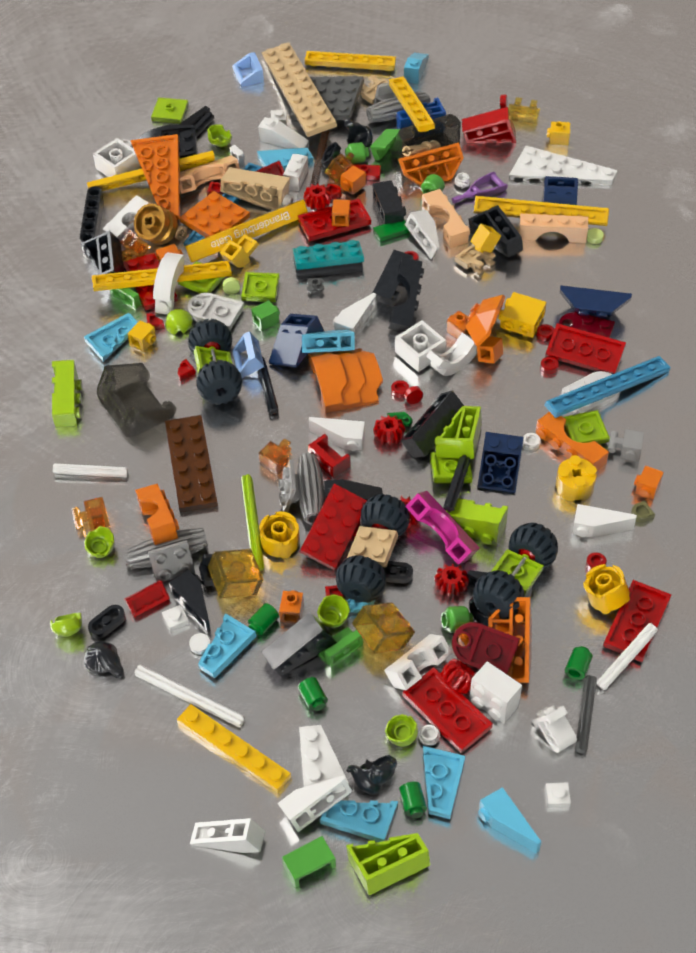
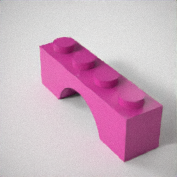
M428 491L417 493L405 506L418 521L427 524L439 534L444 541L445 551L458 565L467 562L480 549Z

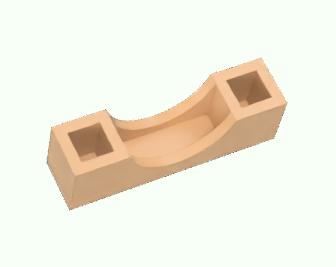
M231 155L180 172V194L196 190L199 185L205 182L222 179L229 167L240 169L238 159Z
M440 189L422 194V208L427 210L431 217L441 218L447 222L443 226V239L449 248L468 243L470 229L464 224L462 217L457 214L455 207L450 204L447 196Z
M520 214L519 234L522 240L536 241L544 233L558 232L566 236L569 243H586L588 217Z

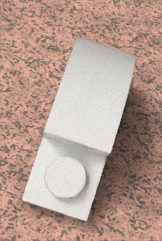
M167 252L159 264L153 291L155 313L168 315L170 311L174 310L176 283L178 277L184 271V255Z
M461 333L455 344L448 351L442 354L429 351L426 357L431 360V367L444 376H450L471 362L477 354V346L471 336Z

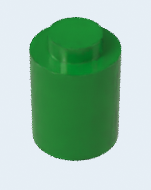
M264 603L248 620V627L254 630L256 635H263L279 618V613L272 605Z
M583 646L573 648L564 670L567 676L575 680H583L593 658L588 648Z
M309 677L298 685V690L309 710L320 711L326 706L328 698L316 677Z
M413 781L401 785L399 792L405 814L411 816V818L423 816L427 806L421 784Z

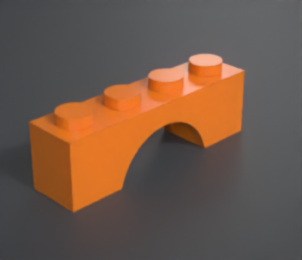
M549 411L537 421L535 433L541 439L551 444L554 449L564 454L567 459L574 455L589 461L596 467L597 471L607 464L609 451L597 442L580 443L566 435V419L559 416L555 418Z
M158 483L136 489L135 492L142 514L152 515L147 518L154 544L158 545L178 539L177 530H180L178 521L175 519L164 489L160 490Z

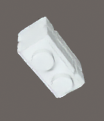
M292 154L283 176L290 177L289 190L298 192L309 170L307 156Z

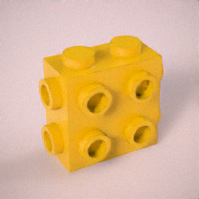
M513 292L511 297L507 298L504 310L501 309L499 313L500 328L533 338L545 316L547 302Z

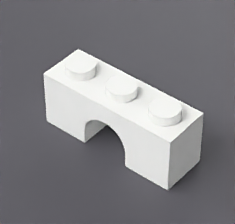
M136 195L103 228L104 233L110 230L121 241L122 248L132 238L128 226L134 222L138 210L149 203Z
M429 634L384 671L394 688L407 690L422 678L419 671L429 665H439L452 654V651L443 636Z

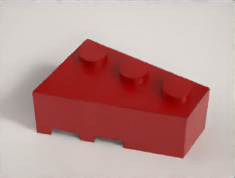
M508 107L462 119V132L466 143H487V141H496L497 143L511 141L512 143H517L516 130Z

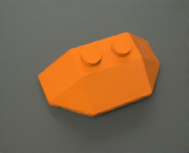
M458 142L398 159L403 175L421 187L423 181L430 174L440 176L444 182L452 180L464 157Z
M504 295L484 299L480 304L476 303L471 308L465 327L477 347L490 336L503 307Z
M517 597L514 602H519L520 607L517 608L519 609L518 613L514 615L512 607L510 609V619L503 620L499 618L501 610L498 609L488 618V627L521 638L508 676L517 682L529 683L532 657L530 597Z

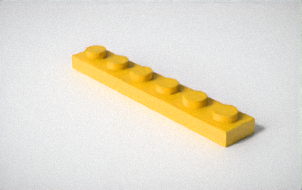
M307 51L305 56V65L394 71L396 64L395 56Z
M404 76L389 79V86L419 132H427L435 129V123Z
M192 704L177 718L179 725L276 793H279L290 780L291 773Z

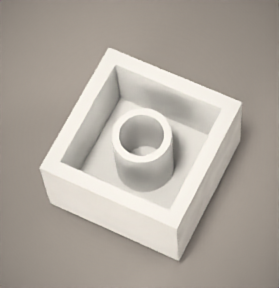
M118 138L93 153L96 169L108 177L134 171L141 167L134 149Z
M423 320L395 337V352L418 372L430 365L431 360L426 357L429 351L438 354L446 352V340Z
M486 662L471 679L470 701L476 708L486 711L492 719L499 720L505 724L519 707L522 685L489 662Z

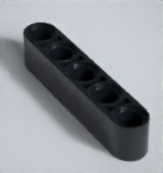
M94 186L87 190L80 231V243L100 234L104 208L100 187ZM81 244L83 253L87 254L85 248Z

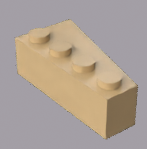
M229 167L221 179L220 192L269 210H276L281 208L285 195L289 194L290 177Z

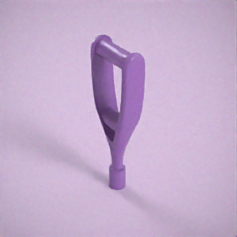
M491 172L477 179L464 194L457 195L451 200L453 204H456L465 198H475V196L490 197L507 190L508 185L495 172ZM490 180L497 185V187L482 191L478 188Z

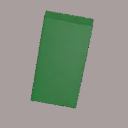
M405 219L402 222L373 227V232L380 242L410 233L405 226Z

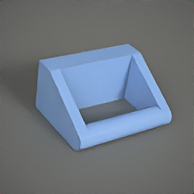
M255 52L247 54L233 65L234 72L242 87L264 82L263 69ZM251 68L253 72L244 78L240 70Z
M250 331L243 334L232 350L235 367L239 370L242 378L264 367L259 341ZM247 350L248 359L242 365L240 353Z

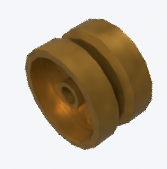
M146 204L135 215V232L146 241L156 245H163L171 241L177 232L178 223L174 213L157 204Z

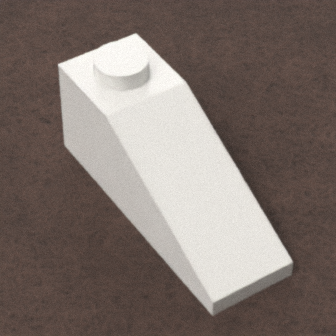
M264 117L258 126L260 142L287 149L306 148L309 144V140L279 120Z
M427 210L410 212L405 226L432 260L439 249L435 221Z
M372 293L343 309L333 320L334 330L353 331L356 338L377 306V294Z
M309 417V432L319 437L326 434L329 442L342 449L362 451L365 437V422Z
M578 504L572 534L593 538L634 530L637 515Z
M341 776L296 789L281 800L278 805L297 832H299L353 791L345 778Z
M251 818L195 823L190 844L192 846L238 853L260 852L265 830Z

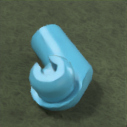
M354 599L346 600L350 613H364L375 602V600L369 603L355 602Z

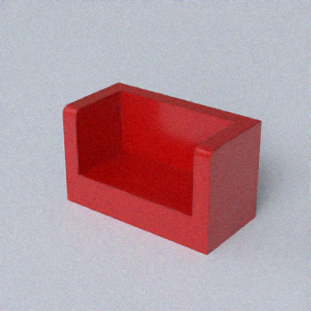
M326 434L308 445L309 453L317 457L319 466L333 479L351 467L350 455L346 454L341 457L328 445V436Z

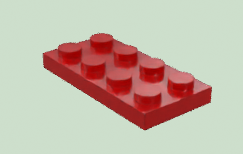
M360 199L350 201L349 226H332L333 206L326 207L324 210L319 209L318 211L315 210L298 215V222L309 242L371 225V218Z
M155 253L123 261L125 272L156 269L160 264ZM154 285L134 287L144 310L147 311L155 308V299H153ZM174 293V302H177L178 298L176 293Z
M557 323L545 357H554L558 361L597 372L603 371L615 374L626 347V342Z
M334 483L299 552L335 570L359 523L361 510L367 500Z
M633 580L629 587L630 600L619 608L605 638L603 647L622 654L648 623L658 628L672 594ZM653 637L635 656V660L643 662Z
M434 667L409 689L403 691L402 696L431 725L435 726L460 753H463L493 728V723L464 695L447 685L442 679L441 673Z

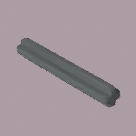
M587 675L585 677L575 747L577 753L585 754L588 749L597 681L595 676Z

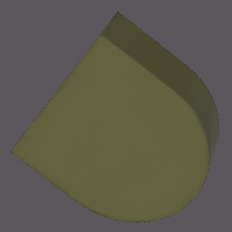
M645 500L632 507L631 514L637 515L636 522L644 523L655 517V513Z

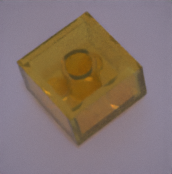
M251 549L215 551L213 553L208 569L220 599L258 594L263 577Z
M392 602L365 605L352 622L374 654L404 649L415 633L410 623Z

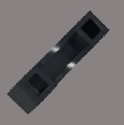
M401 258L396 280L404 285L407 291V301L393 307L388 329L404 332L415 325L416 317H414V311H417L419 301L416 299L417 295H420L422 287L419 284V280L423 278L424 268H422L423 261Z

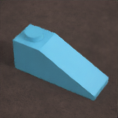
M414 52L407 58L404 66V78L407 79L408 83L419 84L429 54Z
M330 330L302 334V353L355 350V332L350 330Z
M503 787L480 800L478 813L484 822H488L491 828L534 853L540 851L541 840Z

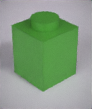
M269 300L251 309L252 321L261 331L279 323L280 311Z

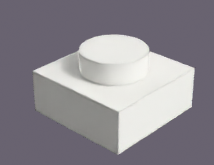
M271 110V119L279 120L287 125L286 110Z
M236 145L231 146L230 156L232 155L238 159L240 168L245 166L243 150L239 149Z
M181 605L162 612L163 619L170 632L189 625L188 618Z
M568 782L546 783L545 791L548 808L570 807L571 800Z

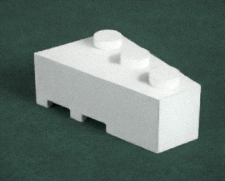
M322 726L299 727L304 787L341 776L347 781Z

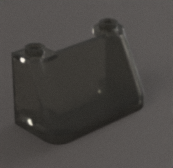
M447 114L432 119L435 123V129L427 132H419L415 125L399 130L391 148L393 159L400 167L398 159L406 157L403 153L407 152H402L403 147L420 145L425 141L431 142L436 140L440 143L441 147L458 142L460 145V120L453 114Z
M143 363L104 366L97 387L99 401L126 437H135L172 419L177 410L171 401H165L161 405L148 388L147 383L150 373Z

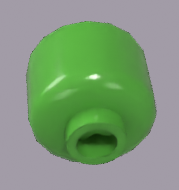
M361 142L350 143L345 148L346 161H349L350 164L365 163L366 157H369L368 147L365 148V145Z
M436 174L427 176L421 185L423 194L438 189L443 191L445 188L444 180Z
M465 606L447 607L441 615L442 626L449 633H455L463 624L473 622V615Z

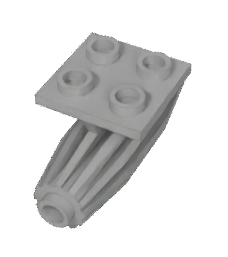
M389 82L377 86L374 104L366 108L367 117L371 123L397 119L396 112L404 110L389 86ZM414 92L421 103H430V96L426 92Z
M304 453L298 458L296 474L294 473L293 460L289 459L287 467L283 468V478L279 480L278 489L281 491L280 506H283V512L288 513L291 503L299 501L304 521L310 525H313L325 501L323 474L317 457L311 453Z
M202 527L178 530V539L158 545L154 544L152 538L126 549L127 554L123 555L126 566L130 565L131 569L152 567L156 582L159 580L162 582L173 580L187 570L193 574L195 569L191 554L208 547L204 529Z

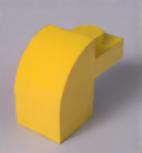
M244 234L237 244L229 240L220 254L224 260L229 261V263L238 268H242L250 262L249 256L259 244L256 240Z

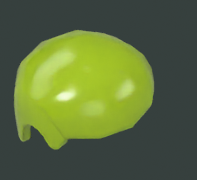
M219 124L208 128V140L212 145L216 147L229 145L232 140L230 130L225 131L223 125Z
M174 309L167 315L165 328L173 335H176L179 331L186 333L192 327L193 318L186 310Z
M98 526L96 530L89 531L84 541L85 550L92 557L103 558L108 556L115 546L114 534L109 528Z
M335 594L324 597L317 610L319 621L324 626L330 628L342 626L350 613L348 602L342 596Z
M81 612L58 616L55 618L54 623L51 620L50 627L52 632L63 637L72 636L79 632L82 627Z
M401 714L392 717L388 721L385 733L393 745L399 747L409 746L418 736V726L412 716Z

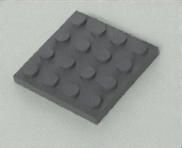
M310 77L334 119L351 120L363 87L364 77ZM292 111L290 114L291 121H298Z

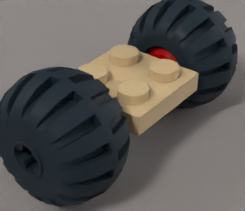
M378 494L368 499L361 510L362 526H359L347 559L341 563L336 573L337 588L345 597L354 599L357 602L369 603L377 599L384 591L386 575L383 567H387L397 538L404 534L409 526V511L405 507L406 505L401 500H398V498L388 494Z

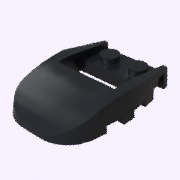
M169 124L149 130L138 138L166 136L168 133H176L180 136L181 152H179V159L198 154L194 125Z

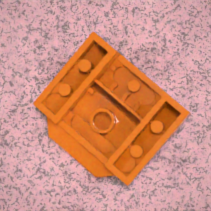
M361 348L349 351L309 353V362L320 386L321 401L325 413L379 403L377 390L383 383V378L374 353L363 351Z

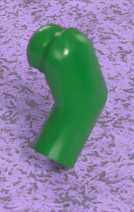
M406 412L387 413V416L389 414L390 417L397 416L398 419H402L404 427H409L413 423V419Z

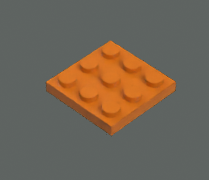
M213 191L180 216V222L207 238L244 223L250 218V212Z

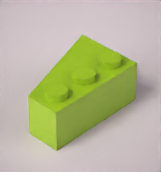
M74 360L52 361V368L55 377H52V384H54L52 417L55 427L77 426L78 418H81L79 404L82 403V397L79 390L83 388L82 379L78 378Z
M462 406L452 418L451 424L443 429L442 435L435 438L436 457L460 458L466 455L470 459L475 458L482 427L481 407Z
M458 498L455 510L448 514L470 538H475L485 544L497 547L506 530L508 506L496 508L492 507L491 503L478 505L475 504V501Z
M418 833L390 837L388 841L375 843V840L367 841L368 844L346 845L348 860L368 895L430 866L429 850Z

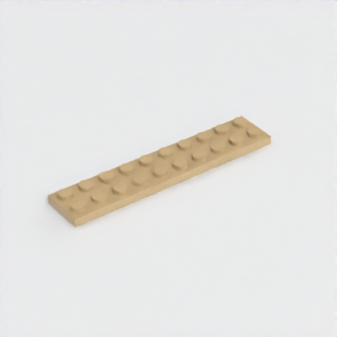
M289 42L261 52L265 63L307 137L337 127L333 115Z

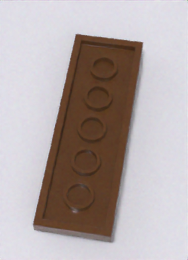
M202 415L165 421L180 513L217 507L218 503Z

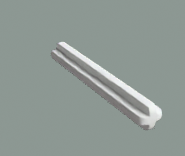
M55 463L53 465V473L126 478L128 476V468Z
M648 623L598 679L597 685L599 688L606 690L657 633L658 629L656 626Z

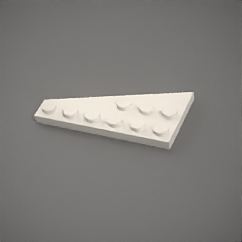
M525 146L509 174V180L523 178V181H529L531 178L544 182L545 176L578 178V184H581V181H588L591 184L612 185L617 175V170Z

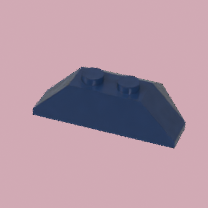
M560 285L562 297L574 312H578L582 316L596 314V317L607 318V316H611L630 302L632 297L631 293Z

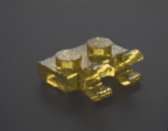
M516 97L515 103L509 104L508 109L512 120L537 124L540 109L536 107L538 100H531L530 106L526 107L521 104L522 98Z

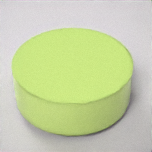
M598 228L589 229L587 241L592 244L601 243L604 236L603 231Z
M230 277L223 281V290L226 294L233 295L239 292L240 283L238 279Z

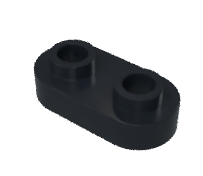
M337 142L329 145L323 154L321 164L325 168H331L336 164L341 150Z
M389 561L387 567H383L386 573V582L404 584L410 582L413 578V568L408 563Z
M111 605L89 622L88 630L90 635L95 639L106 637L124 622V609L120 605Z

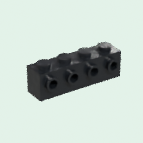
M453 390L441 393L401 440V443L413 458L425 457L431 452V448L435 445V438L442 435L445 426L451 424L454 415L464 406Z

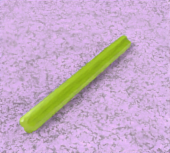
M246 474L241 477L251 561L253 570L259 572L264 570V561L253 479L250 474Z

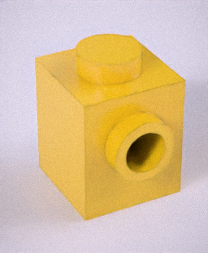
M551 121V127L547 128V138H550L549 144L569 145L570 122Z
M480 224L471 242L475 245L477 251L492 253L501 235L492 227Z
M139 320L128 332L130 346L145 352L156 340L154 326Z

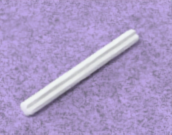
M138 665L135 669V676L237 727H242L245 722L244 715L143 665Z

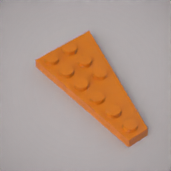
M178 134L130 140L157 205L174 213L177 220L180 219Z

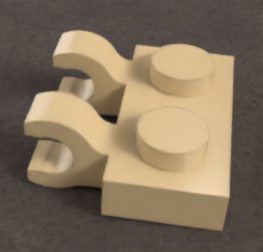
M372 75L368 78L371 81L368 86L363 83L360 95L369 103L374 104L377 86L382 83H388V81L384 78L379 80L376 76Z
M472 244L455 256V262L465 269L471 267L475 274L480 275L484 272L481 269L484 263L480 260L483 259L489 267H492L496 264L492 260L496 255L485 251L481 253Z

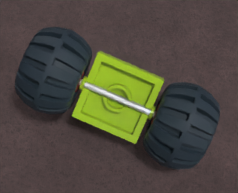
M204 319L203 322H197L189 332L188 346L195 356L198 371L196 386L199 394L207 402L221 405V403L227 404L229 401H233L238 396L242 387V377L239 370L232 364L229 352L232 345L231 332L224 323L216 319Z
M531 522L523 524L513 531L509 540V549L505 551L492 571L481 576L475 584L473 590L474 603L484 616L488 618V612L492 615L499 609L501 610L499 618L509 620L512 607L514 615L518 613L519 609L517 608L520 607L519 602H514L516 598L526 596L541 572L556 559L558 542L554 533H551L549 528H545L542 524Z

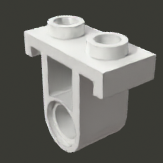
M555 705L549 708L546 707L536 713L537 717L531 720L535 728L539 727L548 744L556 753L577 742L576 735L565 717L568 712L564 705L557 708Z

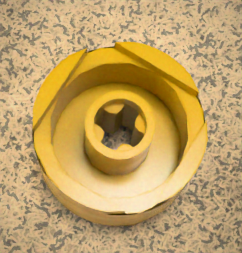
M576 455L563 461L558 467L556 488L559 496L570 502L589 499L594 492L597 476L596 467L589 461Z
M279 511L275 512L274 515L265 516L260 522V541L262 550L273 557L287 559L298 549L300 545L299 525L292 514Z
M606 564L592 568L586 574V580L583 583L591 606L603 614H608L620 608L630 600L629 588L623 571L615 565H612L613 567H606Z

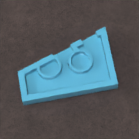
M308 148L257 151V156L264 167L280 160L284 171L292 154L307 156L308 164L313 162V156Z
M127 313L84 336L85 342L104 362L128 339V332L138 322L130 313Z
M225 613L221 627L217 628L215 638L207 646L198 663L199 668L211 677L216 678L257 637L255 631Z
M423 746L428 814L451 818L466 756Z
M341 800L322 814L320 824L375 840L376 842L386 841L398 807V801H390V803H378V801L356 803L352 800Z

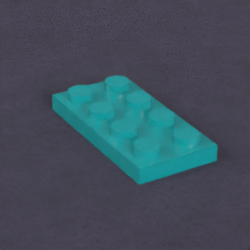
M355 240L343 243L332 242L326 245L316 244L310 247L299 246L292 249L297 270L364 262V254L360 242Z

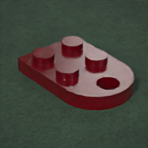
M571 312L563 315L558 324H570L572 328L610 338L615 321L591 315L582 316L578 312Z
M469 622L463 624L455 631L452 638V649L456 657L465 664L481 669L486 662H489L508 675L521 638L480 623ZM462 634H466L469 637V643L466 646H461L458 642V638Z

